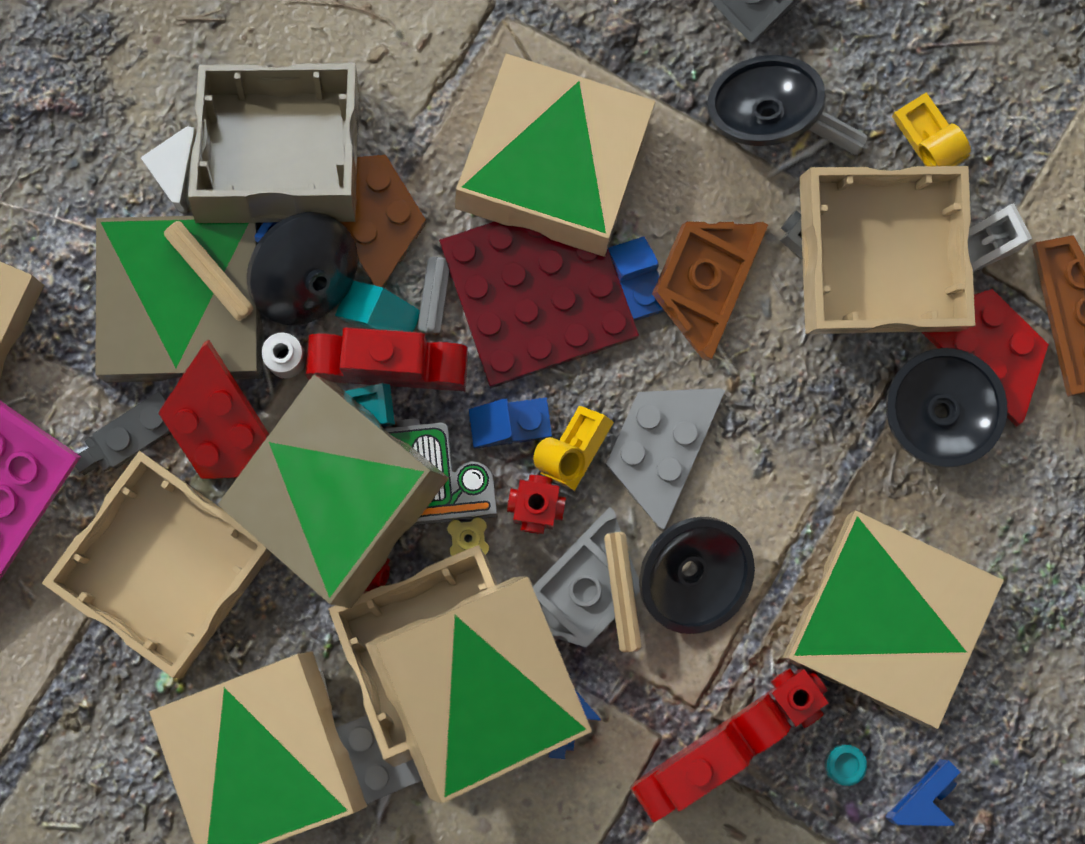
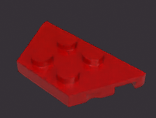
M993 289L974 294V327L963 331L921 333L937 348L963 350L977 356L988 364L1003 385L1007 399V418L1017 427L1025 420L1049 344Z
M210 340L204 342L158 414L201 479L234 478L240 475L269 436V433Z

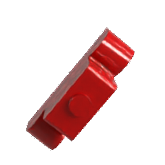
M346 327L343 328L342 336L321 333L309 335L305 376L310 380L315 374L336 383L364 385L385 383L393 387L466 392L469 352L467 346L458 343L427 342L424 333Z
M766 693L637 779L630 789L654 823L675 809L678 812L745 769L754 756L781 740L789 733L792 726L770 694Z

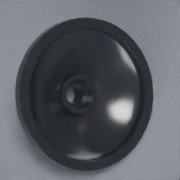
M765 55L750 58L730 67L714 82L707 101L709 117L716 130L734 142L750 146L778 145L802 135L817 122L825 107V87L818 72L799 59L782 55Z
M319 212L295 214L275 224L260 239L249 260L247 287L254 305L267 318L284 325L307 324L328 314L345 297L356 275L358 253L353 236L337 219Z
M938 348L925 351L913 357L897 372L888 390L886 415L893 436L909 455L931 466L953 468L978 460L995 446L1006 424L1007 399L1000 379L983 360L963 350ZM937 405L945 407L947 411L946 418L936 416L935 407Z
M693 517L672 525L652 543L641 565L639 588L646 609L662 626L678 633H704L723 625L740 610L751 591L755 575V563L751 547L736 528L717 518ZM691 561L690 567L686 571H682L683 566Z

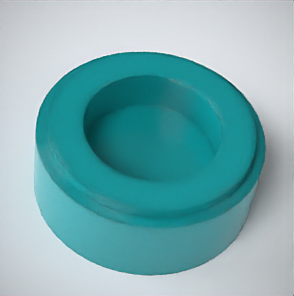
M846 744L838 745L828 752L825 758V770L833 782L843 786H851L859 783L864 778L867 771V760L862 751L857 747Z

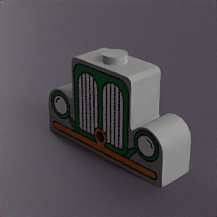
M405 419L396 421V427L384 428L396 439L409 444L449 477L413 526L446 523L453 520H473L476 517L482 519L497 517L494 480L491 471L479 462H468L459 467L457 472H453L450 434L445 423L420 425L419 419Z

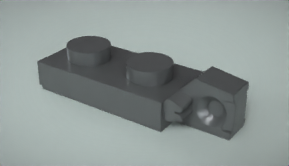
M158 391L94 432L93 436L85 440L89 448L78 454L81 456L75 465L78 472L86 475L98 466H101L104 472L111 468L117 469L134 458L139 451H145L170 435L171 432L158 414L166 401L164 395Z

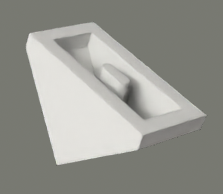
M188 126L140 157L176 209L184 213L187 212L189 202L188 189L191 151L197 134L194 127Z
M1010 204L969 228L968 251L973 272L1018 252L1032 239L1015 204Z

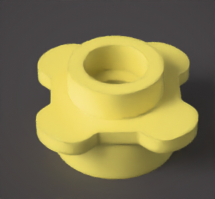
M476 517L471 522L463 523L459 520H453L449 523L447 531L452 536L451 556L477 545L481 547L485 555L488 553L489 545L485 542L484 537L487 524L482 518ZM466 535L472 536V540L470 542H466L464 540V537Z

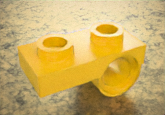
M927 92L892 115L893 120L925 166H958L970 157L971 147L967 137L956 124H948Z
M579 405L560 440L549 437L537 445L533 457L535 467L541 471L540 474L550 477L553 479V482L575 491L614 422L601 413Z

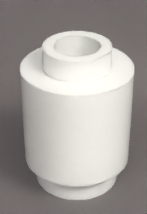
M273 334L264 342L262 347V359L274 375L281 378H292L303 370L306 363V354L299 341L291 334ZM289 349V353L285 358H276L279 352Z

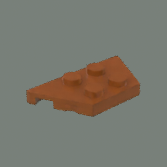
M386 155L357 157L355 222L340 223L353 236L357 247L358 260L373 285L385 288L387 280L398 263L401 264L408 253L411 243L414 239H417L427 222Z
M685 222L680 227L652 295L699 356L706 361L713 358L767 230L768 224L765 222H756L754 224Z

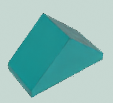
M353 281L349 291L342 299L335 317L362 329L414 332L419 321L420 310L383 287Z

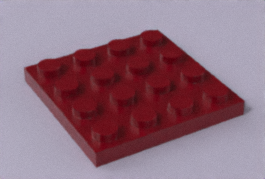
M495 221L439 240L490 389L639 337L608 248L604 257L551 240L547 236L528 228L507 226Z

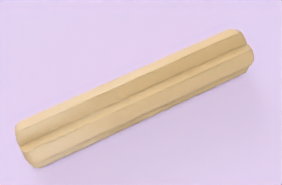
M180 221L174 222L164 231V236L237 321L243 320L253 311V306Z
M624 532L608 533L605 535L604 541L619 649L624 653L638 651L641 649V639L626 534Z

